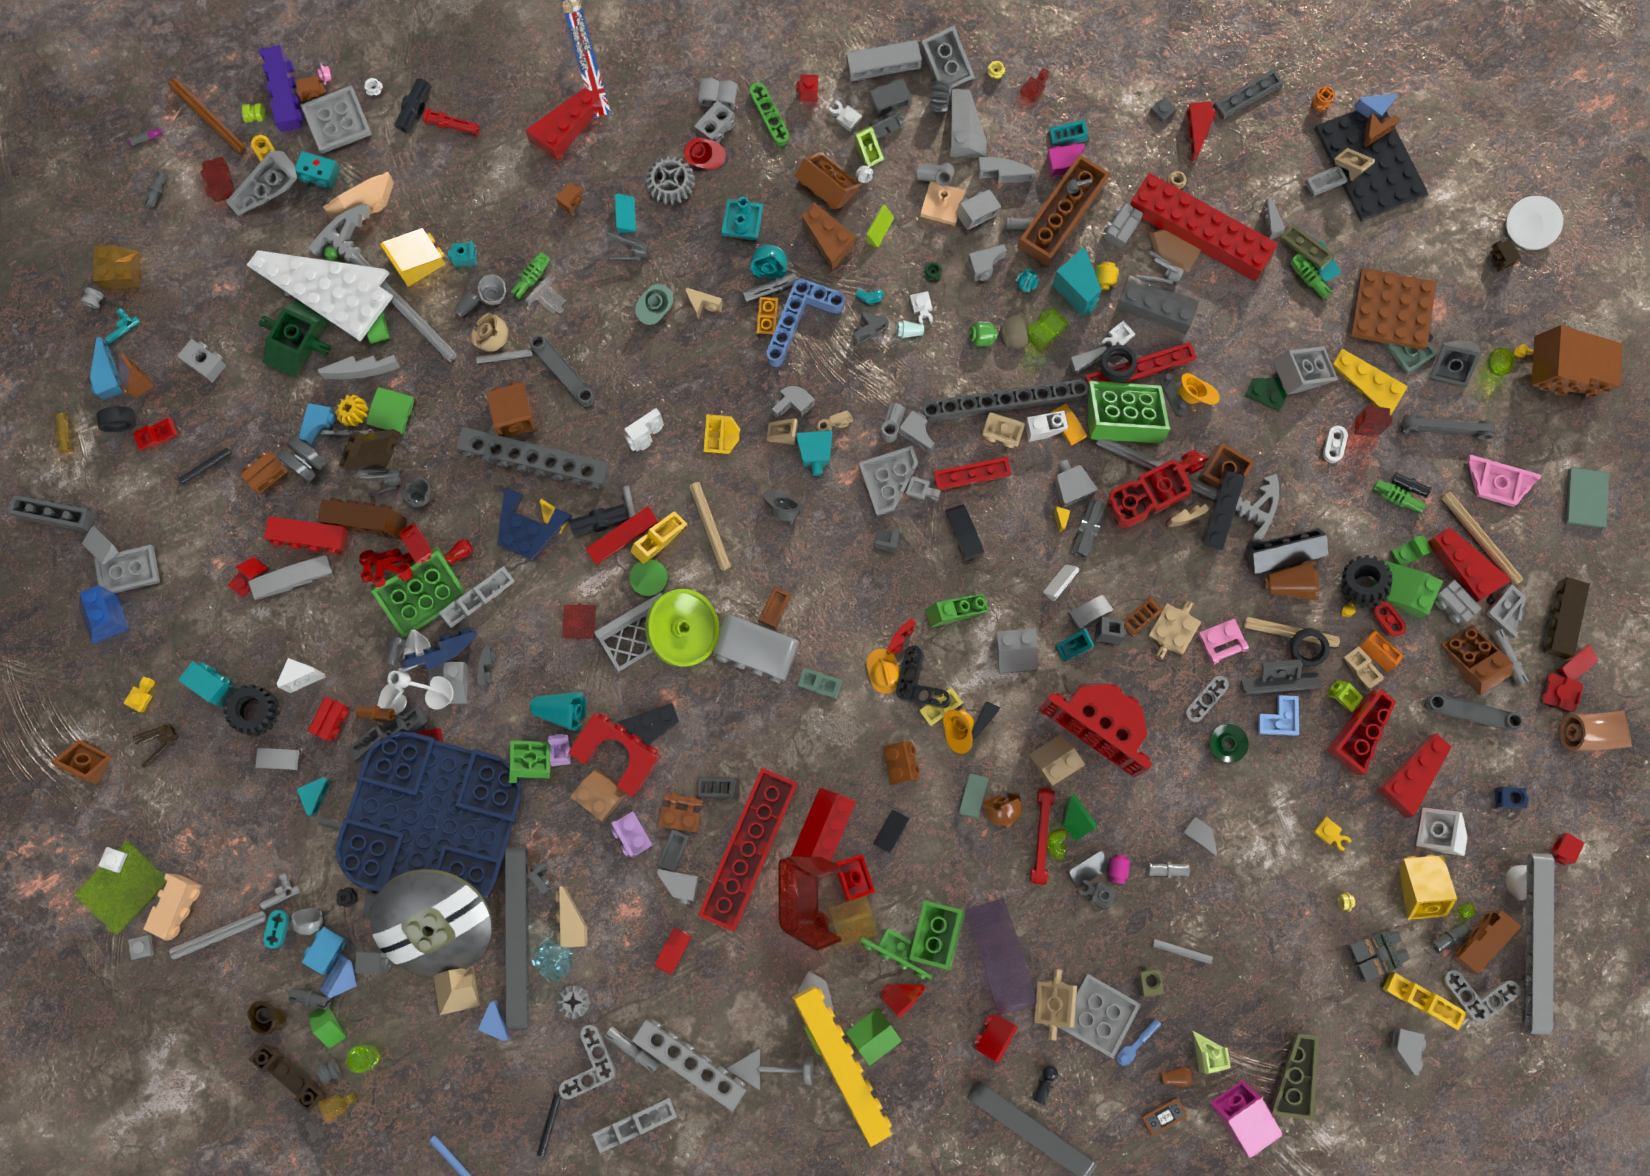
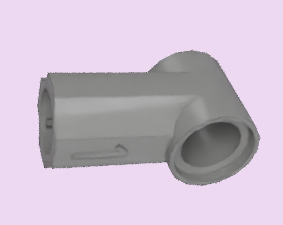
M919 163L917 180L933 181L939 185L947 186L952 181L955 169L950 163H943L941 165Z
M890 404L882 425L881 438L887 443H892L897 439L906 408L901 404ZM891 429L894 433L887 434L885 431Z

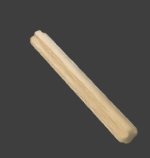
M699 482L692 483L690 489L720 570H727L731 567L701 484Z
M1247 617L1244 621L1245 628L1290 638L1302 630L1301 628ZM1324 634L1331 647L1339 646L1340 637ZM1309 636L1302 639L1304 641L1321 644L1320 641L1313 636Z

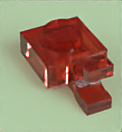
M1043 68L1036 79L1031 76L1020 89V93L1034 103L1045 90L1043 83L1048 79L1049 71Z

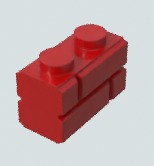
M324 696L307 732L333 743L340 736L341 729L339 728L342 722H346L349 718L350 711L348 710L350 707Z

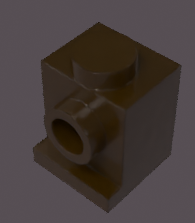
M1510 239L1505 242L1500 240L1491 246L1493 250L1490 253L1493 261L1499 266L1496 269L1498 272L1513 266L1521 258Z

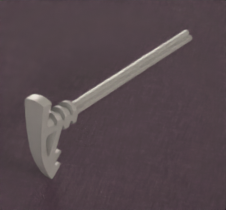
M363 204L353 207L337 216L309 246L310 251L316 256H323L328 244H333V248L339 250V254L345 256V260L348 263L353 262L355 265L372 267L361 256V249L356 247L353 241H350L355 225L362 227V216L369 219V205ZM344 224L341 233H339L338 230ZM384 280L380 287L393 296L390 301L449 362L454 360L457 354Z
M1098 440L1096 445L1149 470L1162 465V463L1116 441ZM1277 474L1263 479L1262 482L1267 485L1260 487L1258 493L1263 496L1253 506L1250 505L1249 500L1243 502L1242 497H1239L1235 509L1238 512V517L1245 515L1247 521L1254 519V524L1260 527L1249 540L1252 544L1261 542L1276 512L1279 499ZM1188 476L1191 490L1215 500L1217 489ZM1267 500H1269L1270 506L1268 512L1266 513L1262 510H1259V508Z

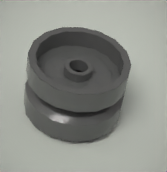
M292 436L287 445L293 452L281 449L276 457L310 483L316 476L311 466L321 470L327 462L307 443H303L295 436Z

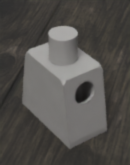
M1068 460L1057 464L1061 473L1056 475L1054 481L1062 508L1096 494L1098 491L1097 487L1081 465L1071 468Z

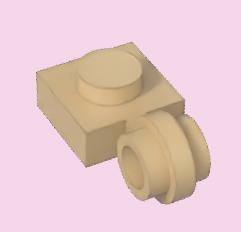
M846 410L830 416V419H822L817 424V430L831 431L833 426L838 428L847 427L849 423L853 422L852 415ZM827 424V427L822 429L823 425Z

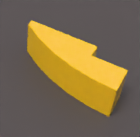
M675 511L649 529L645 536L636 541L630 552L644 565L667 546L687 526V523Z

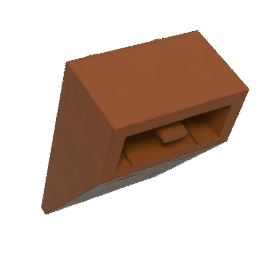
M1473 625L1441 644L1463 678L1479 695H1482L1512 675L1513 662Z

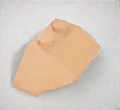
M385 172L383 175H377L338 195L329 204L323 206L328 216L334 219L343 212L363 204L369 205V215L377 213L387 206L394 181L388 172Z

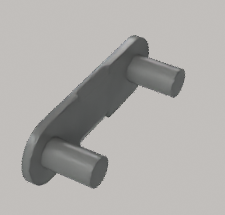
M1172 374L1162 375L1160 384L1175 414L1178 416L1186 415L1188 406L1182 397L1176 393L1178 386Z

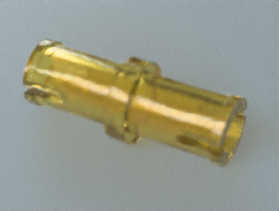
M57 413L55 414L57 429L55 436L58 438V451L62 453L71 452V430L68 426V414Z

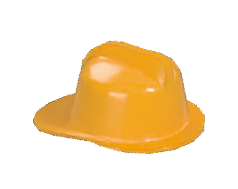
M1190 373L1182 375V384L1176 393L1189 404L1203 402L1209 405H1215L1219 402L1220 395L1212 385Z
M881 648L872 651L868 655L866 661L867 670L873 688L880 693L889 694L896 690L900 670L895 655L893 653L888 655L886 653L887 649Z
M965 709L959 711L948 710L943 717L947 744L954 752L965 754L972 747L974 720Z

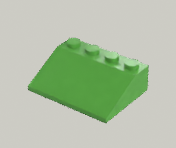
M1089 381L1088 427L1090 439L1163 444L1170 431L1162 386Z
M438 546L432 549L433 554L427 562L416 564L413 561L410 564L413 570L411 579L402 581L398 578L397 574L392 573L384 578L386 581L384 586L377 588L374 584L371 585V592L402 638L408 636L412 629L418 630L439 617L438 612L466 593Z

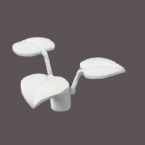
M412 629L405 644L407 646L404 649V655L416 652V655L423 653V649L431 647L428 639ZM418 665L409 668H399V671H391L387 678L389 684L381 691L377 706L387 709L392 708L395 710L396 715L400 714L407 704V699L402 694L404 692L403 688L412 685L427 689L428 691L425 695L427 705L432 709L439 710L451 703L453 687L446 678L440 676L433 677L430 686L412 682L411 677L405 671L413 669Z

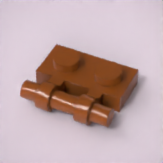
M664 793L663 801L671 803L670 808L662 807L658 826L698 833L701 813L694 812V807L702 808L703 800L696 799V796L684 797L679 796V793ZM677 803L688 805L687 811L676 809Z

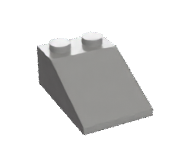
M955 26L918 42L924 60L936 81L950 82L951 88L975 78Z
M1324 346L1289 350L1273 360L1286 394L1303 392L1338 380Z

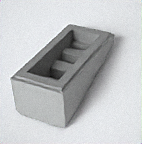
M1269 197L1263 206L1267 238L1272 240L1280 237L1285 227L1273 198Z
M1104 346L1072 356L1068 363L1072 375H1077L1100 360L1107 347Z

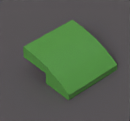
M378 387L366 424L385 430L394 429L399 431L400 434H404L408 415H411L415 397Z

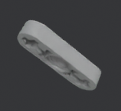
M1216 676L1193 700L1185 710L1187 721L1191 723L1200 721L1229 687L1228 680L1225 677ZM1215 681L1217 683L1221 681L1223 689L1219 688L1215 693L1210 691L1216 687ZM1202 695H1210L1212 698L1211 704H1204L1201 699ZM1198 706L1205 709V711L1203 709H1200L1197 712V716L1199 717H1191L1192 713L1190 710L1194 711L1195 709H1197Z

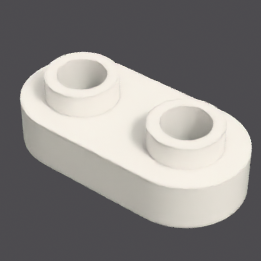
M1334 426L1327 433L1323 457L1329 463L1338 462L1344 455L1348 433L1342 426ZM1334 434L1338 435L1339 439H1335ZM1330 452H1333L1335 454V457H1332L1330 455Z

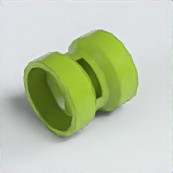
M256 103L253 106L250 104L242 105V116L245 123H252L253 120L265 122L266 114L262 103Z

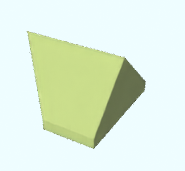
M1193 1031L1199 1072L1210 1074L1231 1068L1227 1047L1224 1048Z

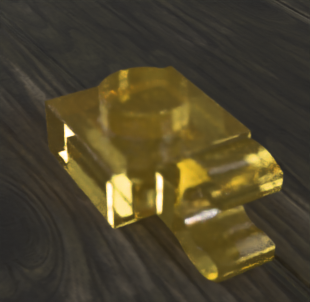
M355 1093L342 1099L339 1094H336L319 1102L318 1105L324 1121L328 1122L345 1114L346 1110L344 1107L356 1102L357 1099Z

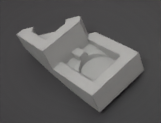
M1195 817L1184 831V834L1201 845L1204 850L1217 857L1212 828Z

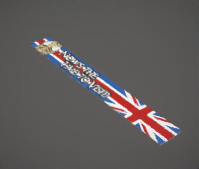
M561 0L584 85L600 98L602 108L593 118L610 114L580 0Z

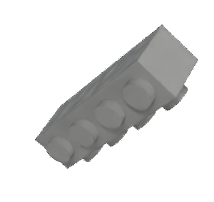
M906 40L903 43H890L882 47H870L866 50H853L850 53H846L850 81L921 68L922 59L917 40Z

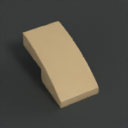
M1359 646L1343 658L1357 679L1368 691L1384 680V676L1372 665V659Z

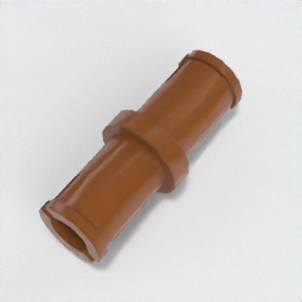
M358 706L355 712L357 718H367L372 721H393L396 715L394 709L381 708L380 706Z

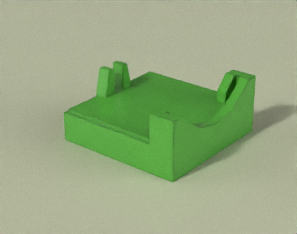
M510 741L509 783H517V777L550 778L549 742Z

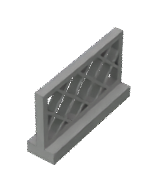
M662 593L652 597L594 632L618 672L653 652L651 648L646 651L647 645L650 646L648 640L645 643L635 640L637 629L645 631V628L638 627L640 619L644 616L647 617L651 605ZM627 626L635 628L633 639L622 637L623 629ZM610 636L619 638L616 649L609 648L604 640ZM621 639L632 641L629 652L618 650ZM634 642L645 645L642 654L632 653ZM610 650L615 651L614 656L612 655ZM617 652L628 654L627 663L622 666L618 665L616 661ZM631 655H632V656H636L635 658H633L632 660H630V656H631Z

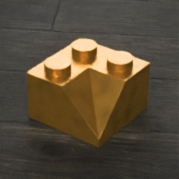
M115 245L94 246L93 281L101 289L139 287V251Z

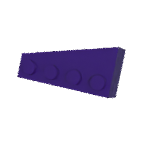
M280 45L258 49L260 57L265 62L262 68L269 82L266 83L270 97L273 98L270 100L275 124L280 132L302 128L301 120H303V114L298 107L301 101L295 89L297 84L296 78L293 77V72H295L293 62L289 61Z

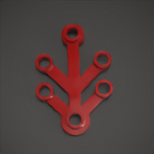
M399 548L378 554L373 550H365L359 555V563L363 566V572L360 576L364 583L373 581L377 588L386 584L383 576L384 569L397 574L398 578L402 581H407L413 576L410 564L414 559L409 552L402 555ZM403 562L399 566L394 565L395 563ZM373 565L376 566L375 577L371 572Z

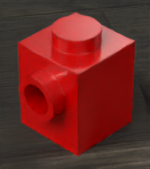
M800 74V81L796 82V92L800 94V101L818 102V75Z

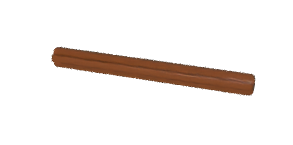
M172 78L168 82V85L238 154L246 151L245 145L176 78Z

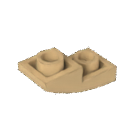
M1204 504L1202 507L1197 505L1189 512L1187 509H1184L1182 512L1177 510L1169 516L1171 519L1167 525L1169 527L1189 524L1206 515L1210 509Z

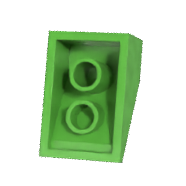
M1385 561L1384 565H1389L1393 579L1391 592L1387 596L1386 602L1419 619L1429 615L1443 581L1425 572ZM1374 579V581H1373L1371 587H1373V586H1375L1376 584H1378V582H1377L1375 579Z

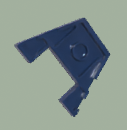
M505 488L497 545L533 561L555 533L557 534L561 527L567 521L569 522L572 515L555 508L547 525L515 513L523 495Z

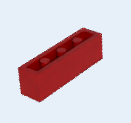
M268 516L264 539L270 543L269 545L275 547L289 545L288 547L291 549L300 550V547H304L312 552L326 550L328 554L337 555L338 552H345L349 531L343 526Z

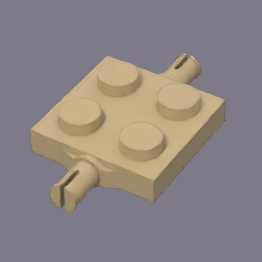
M1186 600L1182 609L1175 608L1168 603L1166 604L1148 638L1156 641L1161 646L1155 655L1157 658L1162 652L1159 659H1163L1167 650L1174 651L1183 656L1201 624V621L1189 614L1190 609L1194 605L1193 602L1189 604L1190 601Z
M1054 969L1053 981L1038 982L1034 1023H1041L1049 1027V1040H1057V1028H1074L1077 986L1066 985L1061 982L1062 970Z

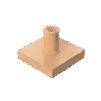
M930 181L920 217L955 226L958 218L956 211L959 207L958 204L964 198L965 190L951 186H942Z

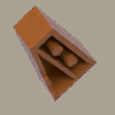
M1503 910L1486 911L1472 930V934L1467 936L1452 958L1470 973H1482L1487 968L1490 960L1522 926Z

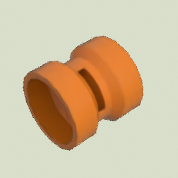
M1328 86L1320 87L1312 100L1313 107L1318 111L1327 110L1335 97L1334 90Z

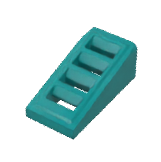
M1085 119L1049 128L1053 146L1089 141ZM1078 129L1082 130V134H1078ZM1070 130H1074V136H1071ZM1063 131H1067L1068 137L1064 138ZM1056 132L1060 133L1061 139L1057 140Z

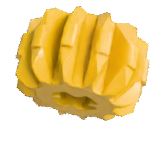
M346 395L345 400L340 399L341 403L336 405L338 408L335 411V414L338 416L337 419L347 427H357L359 422L363 423L364 417H368L366 414L369 410L366 406L367 403L357 395Z

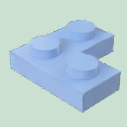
M1277 696V715L1259 714L1258 734L1298 736L1299 696Z

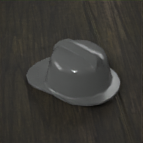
M767 490L763 494L765 501L772 506L774 518L788 525L793 524L798 512L803 510L801 503L783 491Z

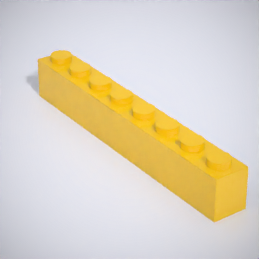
M812 985L791 997L866 1143L872 1147L891 1136L892 1133L889 1128L892 1125L887 1116H882L880 1112L882 1106L877 1098H873L871 1094L873 1089L867 1079L864 1081L861 1075L863 1073L861 1065L858 1061L854 1062L851 1056L854 1054L849 1043L845 1044L842 1039L844 1033L839 1024L835 1025L833 1021L835 1015L831 1008H826L823 1002L826 998L822 990Z

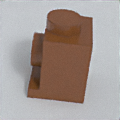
M318 76L296 80L298 96L303 104L307 103L308 100L312 101L323 97L326 93L324 82L321 83Z
M569 182L555 198L558 206L573 216V209L577 208L582 202L584 190L576 184L574 186Z

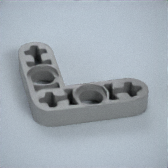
M1448 970L1442 976L1443 984L1460 1007L1467 1012L1466 1015L1469 1019L1478 1023L1488 1020L1520 994V987L1516 982L1503 981L1479 998L1459 971ZM1450 975L1456 976L1455 982L1457 985L1449 982L1451 979ZM1506 986H1512V987H1513V988L1511 989L1512 994H1511V993H1506V994H1504L1503 996H1502L1501 994H1499V993H1504L1505 991H1507V987H1506ZM1464 990L1470 994V1000L1467 1002L1462 1001L1460 996ZM1493 995L1498 999L1496 1007H1492L1489 1004V998ZM1475 1009L1482 1011L1480 1012L1481 1018L1475 1017Z
M586 1025L580 1033L593 1068L561 1083L559 1094L564 1099H572L610 1081L615 1076V1066L601 1033L595 1025ZM588 1028L591 1031H595L593 1035L594 1041L598 1039L600 1043L594 1044L590 1048L588 1044L592 1043L591 1038L585 1037ZM595 1047L603 1049L604 1054L602 1058H594L592 1052ZM606 1058L608 1062H605L604 1065L606 1069H611L608 1078L606 1077V1075H601V1072L603 1071L602 1065H599L597 1067L596 1064L598 1062L603 1061ZM584 1075H590L593 1078L591 1086L586 1087L582 1084ZM577 1079L582 1091L579 1092L578 1088L571 1091L572 1095L564 1093L566 1084L568 1086L575 1085L577 1083L574 1080Z

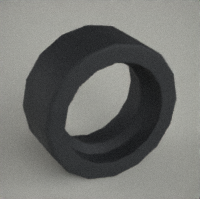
M1113 345L1107 348L1102 354L1100 363L1101 373L1112 382L1127 381L1135 373L1137 365L1136 354L1132 349L1124 345ZM1116 355L1123 356L1129 361V368L1122 372L1114 371L1108 366V359Z
M107 407L101 409L96 414L98 428L104 432H123L131 430L136 426L135 412L130 407Z
M1304 628L1292 637L1290 651L1296 660L1301 659L1303 665L1308 667L1317 666L1327 659L1330 652V644L1319 630ZM1313 636L1320 641L1321 651L1317 656L1305 658L1299 653L1298 646L1303 638Z

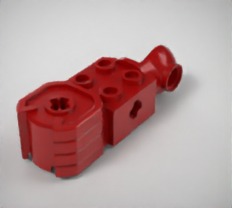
M1194 449L1181 456L1182 461L1179 463L1172 459L1138 476L1136 482L1129 481L1113 489L1106 506L1111 507L1112 515L1119 521L1117 526L1129 529L1146 520L1150 511L1156 514L1188 498L1191 493V483L1186 473L1188 472L1191 475L1205 467L1204 463L1209 460V457L1198 453Z

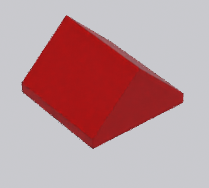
M863 854L834 863L846 902L875 893Z

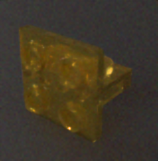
M866 896L829 908L840 946L860 941V936L866 939L878 935L874 916Z

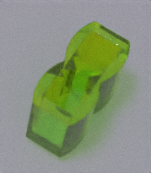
M1051 308L1049 311L1046 309L1039 316L1040 320L1036 323L1033 321L1026 328L1028 339L1040 351L1048 347L1069 324L1054 308Z

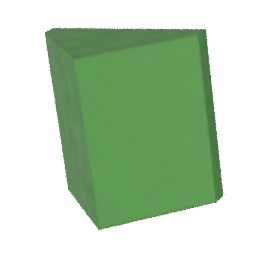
M879 1008L846 1031V1034L869 1066L902 1042Z

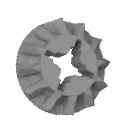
M569 986L559 994L557 1004L559 1011L564 1017L575 1019L587 1012L590 999L588 993L582 987ZM574 993L575 1000L582 1001V1003L576 1004L572 1011L571 1004L565 1003V1001L571 1000Z

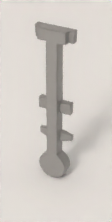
M368 429V431H354L362 434L375 433L372 429ZM321 430L320 435H351L352 431Z

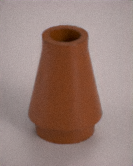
M1185 1067L1162 1073L1163 1085L1187 1088L1188 1085H1193L1190 1068L1185 1069Z

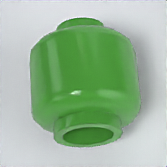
M975 322L969 328V340L975 346H990L997 339V329L994 328L991 322Z

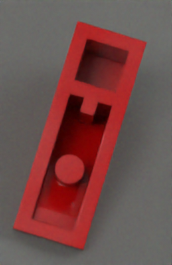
M1212 102L1190 103L1187 108L1186 114L1192 161H1196L1211 123L1215 119V109H1212Z

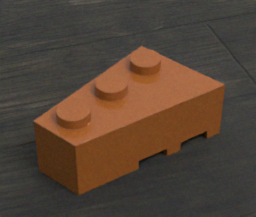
M813 203L802 215V225L812 241L817 245L821 255L825 258L832 271L855 247L856 236L816 203Z

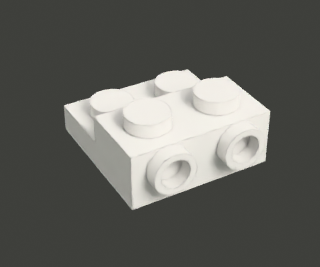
M657 408L625 428L627 435L624 437L632 451L648 448L651 445L650 443L653 442L650 434L658 433L662 426H664L661 414Z

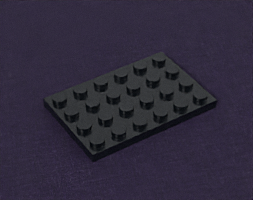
M1355 110L1318 124L1314 129L1333 167L1338 166L1335 164L1334 158L1347 148L1375 160L1367 170L1353 181L1350 179L1349 170L1341 167L1347 178V182L1342 185L1360 221H1365L1427 197L1429 193L1396 128L1365 147L1364 137L1368 118ZM1387 111L1379 120L1380 122L1386 117H1389Z

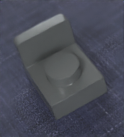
M538 863L530 869L531 873L528 877L539 891L546 895L551 891L549 888L551 883L545 875L540 876V874L548 866L545 863Z

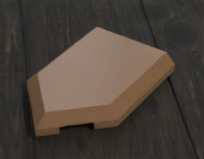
M1157 229L1148 232L1154 253L1188 273L1201 250L1166 230Z

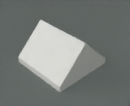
M288 658L277 686L288 693H292L326 678V676L311 666Z

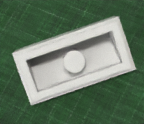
M1065 565L1043 591V594L1052 601H1055L1079 572V568Z

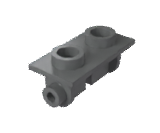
M892 111L885 115L886 119L882 121L876 119L869 123L873 128L876 139L888 134L885 127H888L890 132L902 127L904 120L902 117H898L901 111L898 113Z

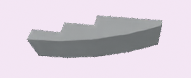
M374 355L360 361L351 356L320 368L318 372L324 379L344 380L379 375L401 367L394 355L377 361Z
M324 555L265 574L248 581L252 596L256 600L293 590V587L308 584L314 579L332 575V570L327 556Z
M503 566L438 612V615L450 629L515 581Z
M667 1098L596 1131L591 1136L600 1154L676 1118L677 1115L670 1098Z

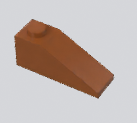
M124 353L119 355L118 378L122 383L120 387L126 395L130 394L137 398L154 387L144 370Z

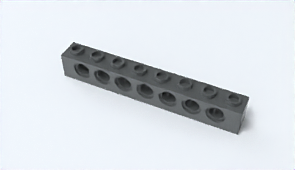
M462 427L456 447L461 456L471 459L473 456L485 463L493 461L497 462L499 466H513L516 470L522 472L530 470L538 476L546 474L555 480H570L569 482L575 485L587 484L589 488L599 490V488L605 489L610 472L608 462ZM478 443H483L481 449H475ZM495 448H501L498 454H493ZM514 452H519L517 458H511ZM531 457H538L536 462L529 463ZM550 461L556 462L553 467H547ZM567 466H574L571 472L565 471ZM586 470H592L590 476H583Z

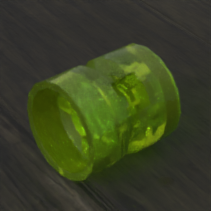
M369 1044L353 1047L346 1056L347 1067L354 1073L370 1071L379 1062V1052L376 1047Z

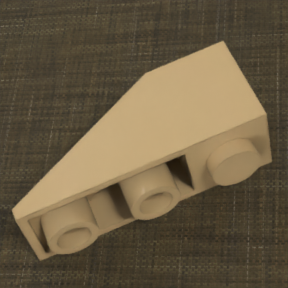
M559 886V891L556 892V901L560 903V911H557V923H560V931L557 932V943L561 944V948L587 946V925L566 887Z

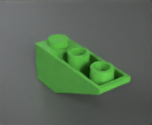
M983 593L936 602L925 609L930 627L946 625L989 612Z

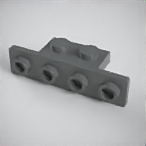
M1301 659L1264 662L1261 666L1260 677L1241 679L1245 694L1322 688V682L1317 672L1301 673L1303 666Z

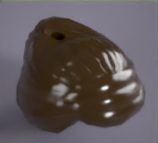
M254 1002L247 1011L248 1019L251 1021L250 1026L258 1034H272L286 1026L287 1015L285 1011L272 1002Z

